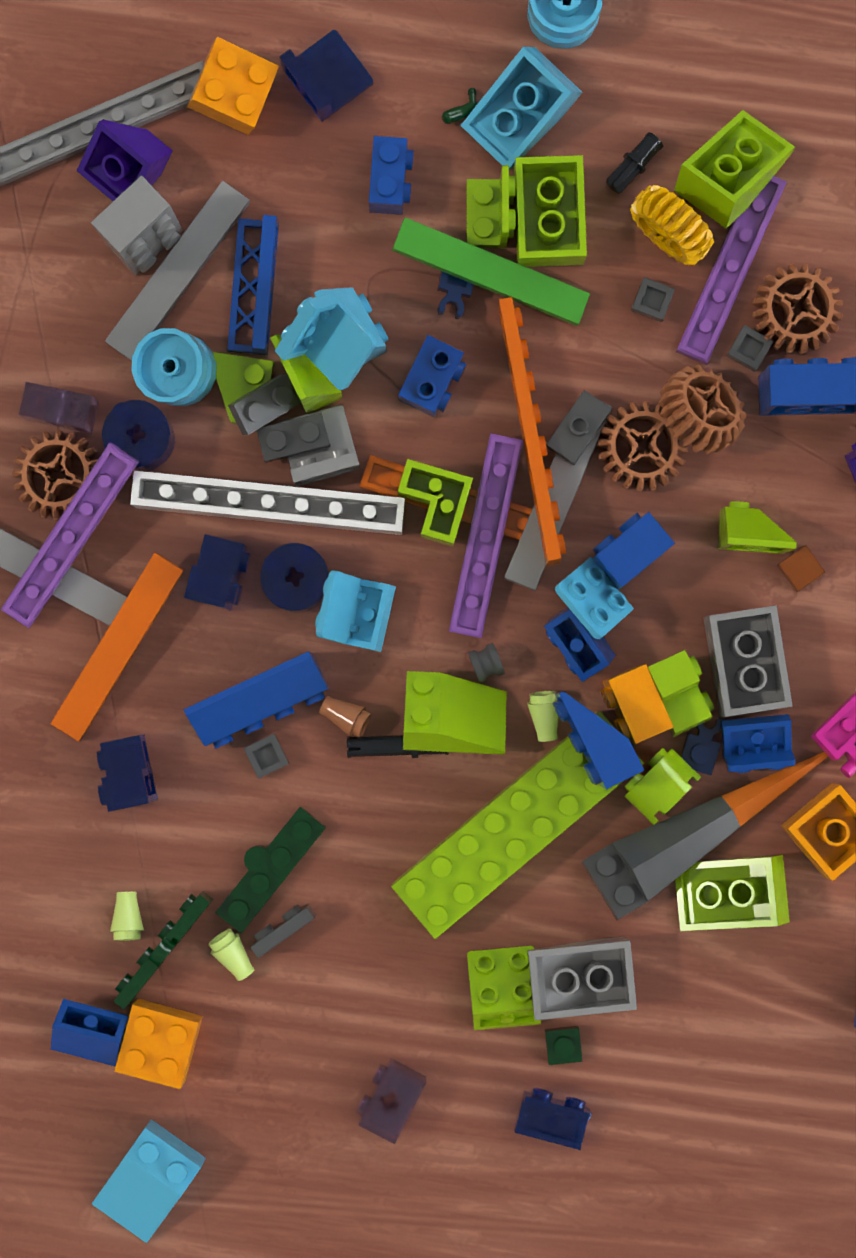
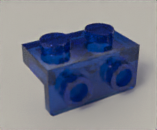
M533 1088V1092L524 1090L514 1132L581 1150L587 1122L591 1120L592 1116L590 1108L585 1107L586 1102L574 1097H566L565 1101L552 1098V1092L540 1088Z

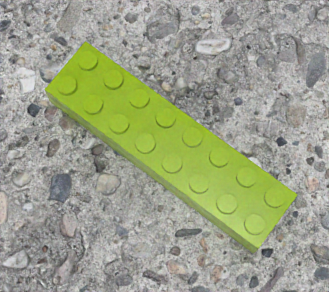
M601 711L594 713L613 727ZM566 736L398 877L391 887L433 938L436 939L622 782L608 789L601 787L599 784H592L583 766L588 763L584 752L577 753L569 736Z

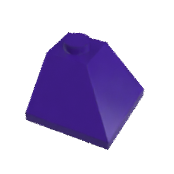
M102 119L98 122L77 168V172L109 199L114 201L141 175L152 186L161 176L173 151L147 129Z

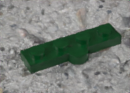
M300 806L267 848L256 845L246 852L244 863L249 871L215 913L238 932L242 933L325 830L326 826Z
M204 891L197 897L191 894L179 909L184 914L176 924L170 920L158 935L162 941L154 950L148 947L136 962L141 967L133 977L127 973L115 988L119 995L113 1002L123 1010L131 1003L214 900Z

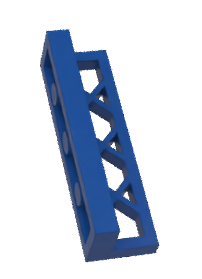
M263 215V220L238 218L228 352L268 355L279 230L277 216ZM245 228L262 229L261 243L253 250L244 241ZM244 247H245V249L249 252V254H247V255L243 258V252H244ZM254 258L259 264L258 277L249 283L242 275V266ZM241 280H242V281L245 283L246 287H244V288L240 291ZM251 291L256 296L255 310L246 316L239 307V299ZM239 313L244 319L237 324ZM248 323L253 329L252 345L236 344L237 331Z

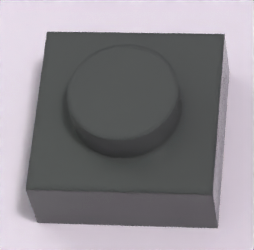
M644 277L631 311L662 322L675 289Z
M744 325L726 356L756 372L773 341L771 339L767 341L764 335Z
M275 733L244 748L258 779L290 764Z

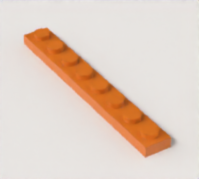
M512 297L499 299L498 311L547 567L560 564L561 555L566 554L563 534L557 535L555 522L560 521L557 501L551 502L548 490L554 488L552 472L550 468L544 469L542 456H547L546 440L544 436H538L536 424L541 423L540 409L538 403L532 404L530 392L535 391V382L532 371L526 372L524 359H529V351L526 339L520 340L518 328L523 327L522 313L520 307L514 308Z

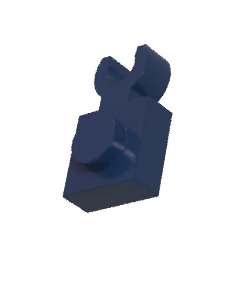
M441 271L437 291L445 292L446 296L438 304V315H443L445 306L452 304L456 308L455 319H459L464 313V303L461 300V296L470 298L474 284Z
M716 718L715 725L711 729L706 728L704 723L696 726L698 730L697 736L687 733L680 757L695 771L712 775L721 743L712 741V738L722 728L721 718Z

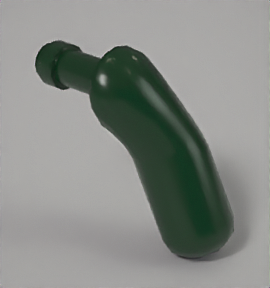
M475 88L468 90L469 103L443 112L442 120L444 123L451 124L472 112L478 104L476 102Z

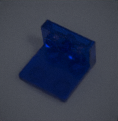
M332 30L297 57L291 49L279 56L282 70L321 122L374 83L371 75L337 30Z

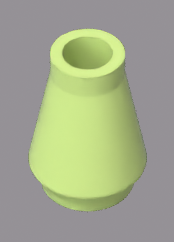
M539 691L529 694L530 701L527 702L537 732L538 741L541 742L558 739L559 716L553 706V703L558 701L555 696L556 691Z
M117 892L110 932H113V941L141 940V931H144L137 902V892Z
M227 929L209 942V946L212 949L210 954L228 969L237 981L245 979L255 970L249 961L238 933L234 934L231 929Z

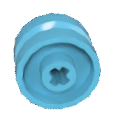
M529 0L527 19L531 31L541 42L552 48L569 49L581 45L591 37L598 24L603 0Z
M161 328L148 333L138 343L132 356V374L137 387L145 396L157 402L172 406H189L200 402L211 391L216 379L217 364L212 350L203 340L175 328Z

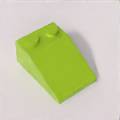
M742 110L681 165L674 191L721 226L727 228L751 205L794 152L795 146Z
M281 334L270 337L275 349L282 340ZM306 355L285 361L280 358L307 414L313 413L343 398L341 390H338Z
M407 671L403 750L505 755L507 691L440 672Z
M783 855L698 861L675 879L680 931L773 927L790 922Z

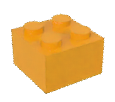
M216 37L210 47L187 107L249 135L256 126L279 66L224 39Z
M646 664L638 665L602 681L605 687L600 690L607 708H614L618 719L613 721L615 728L629 738L631 743L637 744L674 728Z
M830 783L781 825L784 831L826 879L835 880L856 862V802L840 784Z
M137 999L130 1011L114 1072L181 1089L186 1081L203 1016Z

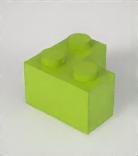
M407 459L398 489V496L429 505L421 538L453 547L473 478Z
M683 650L648 667L674 727L669 729L673 737L710 721L712 718L710 711L714 710V706L706 691L701 693L698 688L700 682L699 675L702 674V671L694 656L688 657L686 651Z

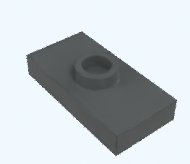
M584 390L547 442V448L572 465H575L611 413L612 408Z

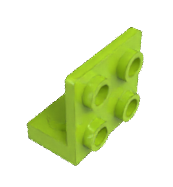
M502 165L500 179H467L466 243L479 248H506L508 238H514L516 213L515 209H509V205H514L516 180L515 175H509V165Z
M533 946L478 950L467 953L474 1030L541 1024V1020H534L528 960V950H533Z

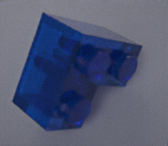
M205 534L197 566L192 565L184 598L192 602L231 611L233 604H239L243 586L238 584L241 572H247L251 553L246 552L247 546L243 543Z
M145 734L100 743L101 750L97 751L98 765L101 771H106L107 777L101 778L102 785L98 786V794L102 806L107 805L108 812L148 804L158 800Z

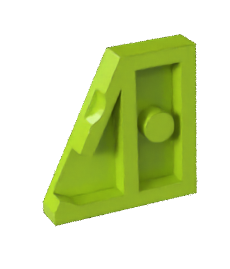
M213 352L217 364L216 379L231 424H237L228 405L271 380L274 361Z

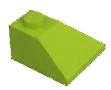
M731 501L729 502V507L725 506L720 509L718 550L785 554L796 549L797 542L761 510L749 508L750 503Z

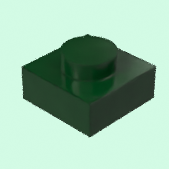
M578 1026L545 1029L549 1065L583 1062Z

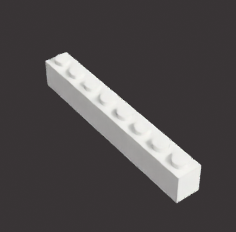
M134 471L130 505L138 509L402 535L405 498Z

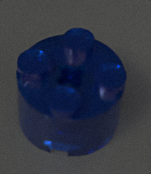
M130 400L118 403L108 414L103 424L102 440L105 448L111 442L138 460L139 463L134 471L148 472L169 459L175 445V433L168 418L155 405L142 400ZM141 429L146 437L145 439H139L136 444L132 436Z
M289 543L276 548L264 559L260 575L261 586L267 598L279 608L293 613L306 612L318 606L323 600V586L330 572L322 556L312 547L300 543ZM297 570L299 574H304V578L300 579V586L295 587L292 582H287V578L292 576L291 571Z

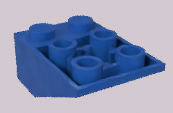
M564 691L555 693L558 701L554 702L553 706L561 721L565 722L568 720L573 732L568 734L569 739L577 753L584 752L588 763L583 766L592 784H599L601 787L608 789L644 771L629 738Z

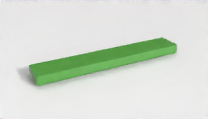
M406 217L402 221L392 248L393 252L503 297H512L515 302L574 326L579 325L590 296L588 292Z

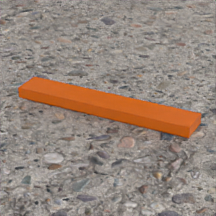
M370 455L359 487L383 496L400 497L398 496V489L405 466ZM470 488L461 522L471 525L478 494L477 490ZM405 498V503L425 510L429 508L427 504ZM510 502L503 536L519 541L532 509Z
M157 552L153 554L50 723L51 725L78 742L82 740L184 573V569Z

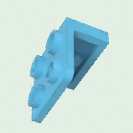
M333 293L315 298L309 297L298 306V314L292 324L283 330L281 334L282 340L275 349V352L283 361L306 355L338 390L347 389L376 347V338Z
M591 557L555 586L558 596L595 639H601L634 609L624 594L616 588L602 568Z
M331 570L323 586V602L315 621L316 636L350 646L381 652L396 586L364 580L340 571Z

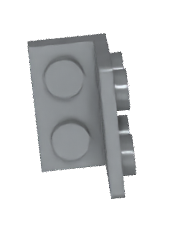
M342 405L280 422L322 413L330 447L288 457L292 479L296 487L360 470Z

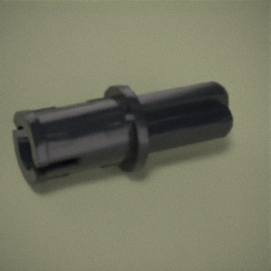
M648 132L631 153L627 152L624 154L623 162L607 178L606 183L611 190L618 194L622 193L639 173L643 174L645 172V166L664 147L657 136Z

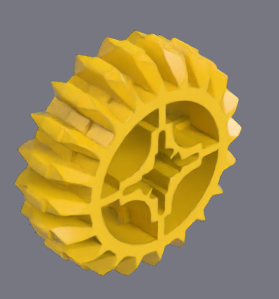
M649 185L635 198L630 211L633 220L637 223V227L655 245L667 253L669 257L675 258L677 262H681L684 265H696L699 260H702L708 254L714 243L712 231L708 229V224L693 210V207L685 203L684 199H680L674 192H669L666 188L658 185Z

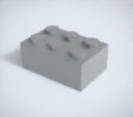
M142 175L91 222L107 247L134 275L139 271L143 273L149 270L157 260L155 256L164 248L166 250L172 248L181 238L180 233L183 231L170 204Z
M777 605L703 617L719 717L793 707Z

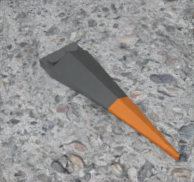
M825 752L820 753L794 766L785 768L617 840L586 858L581 863L615 919L619 920L647 903L826 759L828 755Z

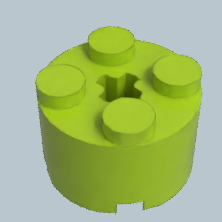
M662 748L648 762L652 769L644 777L640 773L636 774L624 786L628 791L624 797L653 825L659 821L654 816L658 811L666 814L692 788L688 783L691 778L695 782L701 778L672 748L668 752Z

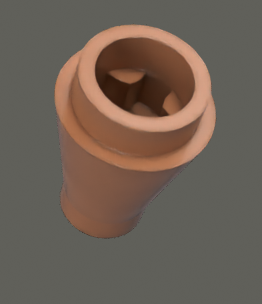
M330 696L326 697L319 711V714L327 717L350 737L355 735L360 738L366 731L372 714L366 711L365 706L334 699Z

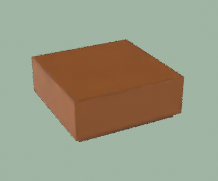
M807 545L801 547L777 565L796 592L825 573V570Z

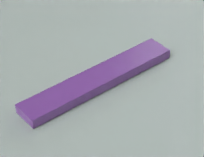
M773 176L746 211L731 224L677 347V353L705 365L708 363L787 181Z
M490 433L449 632L482 638L523 440Z
M111 442L107 445L0 610L27 628L33 625L138 465V460Z

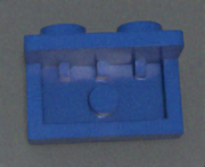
M789 714L721 720L722 756L729 772L747 773L751 770L766 768L780 770L787 766L795 765V756L792 752L791 718Z

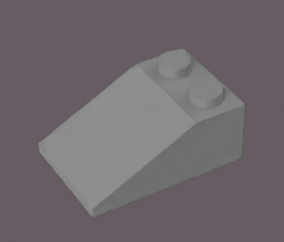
M624 936L586 940L528 950L534 1020L637 1010L631 942Z

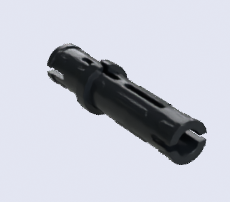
M404 735L360 738L347 736L348 758L411 755V758H418L419 755H449V752L403 750Z

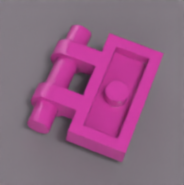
M856 691L811 735V738L832 761L838 760L843 754L847 757L848 761L840 770L848 778L856 773V746L854 745L856 742Z

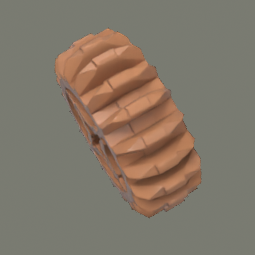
M794 263L788 266L787 272L782 267H779L775 271L776 277L768 274L764 279L766 285H759L756 289L757 293L762 297H755L752 304L761 309L754 311L752 318L762 319V322L757 324L755 328L757 331H762L766 328L768 333L764 338L767 341L772 337L777 340L773 346L775 350H778L784 343L786 344L785 350L787 354H791L794 351L795 345H797L798 352L801 355L807 352L808 346L813 351H816L820 348V342L827 344L831 340L829 333H836L839 327L833 321H840L843 318V314L834 309L840 308L843 305V300L833 299L840 290L838 287L829 289L828 284L832 281V277L828 276L823 281L819 278L822 272L821 268H817L812 274H809L810 268L808 264H804L800 272H798L797 266ZM787 285L804 286L797 295L787 292L783 295L777 291ZM813 293H815L820 300L822 306V315L819 314L820 310L815 308L812 304L811 298ZM804 297L800 304L803 307L800 310L802 312L791 321L795 314L792 311L795 308L793 306ZM772 303L776 304L775 308L783 314L782 326L778 324L774 317ZM797 323H803L808 326L813 324L818 327L817 330L807 334L791 333Z
M699 364L694 367L687 366L674 373L660 391L661 399L658 404L662 407L660 416L667 419L665 427L671 428L675 432L673 438L680 437L683 440V447L691 444L694 452L703 450L706 455L714 451L718 453L720 450L722 451L733 444L745 427L744 419L747 415L742 411L745 403L738 400L737 397L740 392L733 391L730 387L731 381H724L722 373L713 374L711 367L703 369Z
M648 401L642 403L641 411H638L635 402H631L629 404L630 414L624 408L619 407L616 412L620 420L610 415L606 421L613 429L602 427L600 432L608 439H601L597 442L598 447L607 448V451L598 455V459L610 460V463L603 467V471L606 473L613 468L617 471L611 479L614 483L621 476L625 477L624 489H628L632 481H636L635 488L637 492L643 490L644 482H647L650 491H654L657 485L655 479L662 486H666L669 481L665 473L671 477H677L679 472L673 464L683 466L686 462L677 454L688 452L687 446L678 445V442L683 440L680 437L673 438L675 432L671 428L665 427L667 419L659 415L662 407L657 404L653 412H650ZM634 421H647L655 424L648 432L644 433L638 432L633 428L630 430L626 426V424ZM662 431L669 445L667 460L661 456L662 452L656 445L657 437ZM618 433L624 438L623 441L629 447V454L623 462H621L616 451ZM650 435H653L647 446V450L650 453L646 454L644 451L632 459L638 447V443L635 440L639 439L641 443L643 439L646 440ZM644 460L652 465L656 464L660 469L650 473H639L631 470V467L637 461Z
M61 429L56 430L54 440L48 431L43 432L44 442L42 443L35 436L31 437L30 440L34 448L31 450L23 445L21 451L27 454L25 460L20 457H16L14 460L15 463L22 466V470L12 471V476L22 478V481L13 485L14 489L17 491L26 490L20 495L19 500L23 503L31 500L28 510L31 512H35L41 507L40 517L46 519L52 511L53 519L56 521L60 519L62 511L66 510L75 494L59 502H55L56 496L60 497L66 487L80 488L98 459L91 460L98 453L94 447L85 450L89 443L88 440L82 438L76 443L77 434L74 432H70L65 439L64 432ZM62 449L61 454L57 453L52 462L47 464L38 462L46 453ZM72 452H75L82 461L84 478H80L72 473L71 465L73 460L70 459ZM45 470L51 472H59L61 470L73 480L65 478L56 480ZM34 472L39 473L45 478L44 490L46 495L44 499L35 488Z

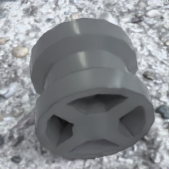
M493 643L486 645L482 651L477 652L473 650L468 652L480 684L486 682L489 676L505 674Z

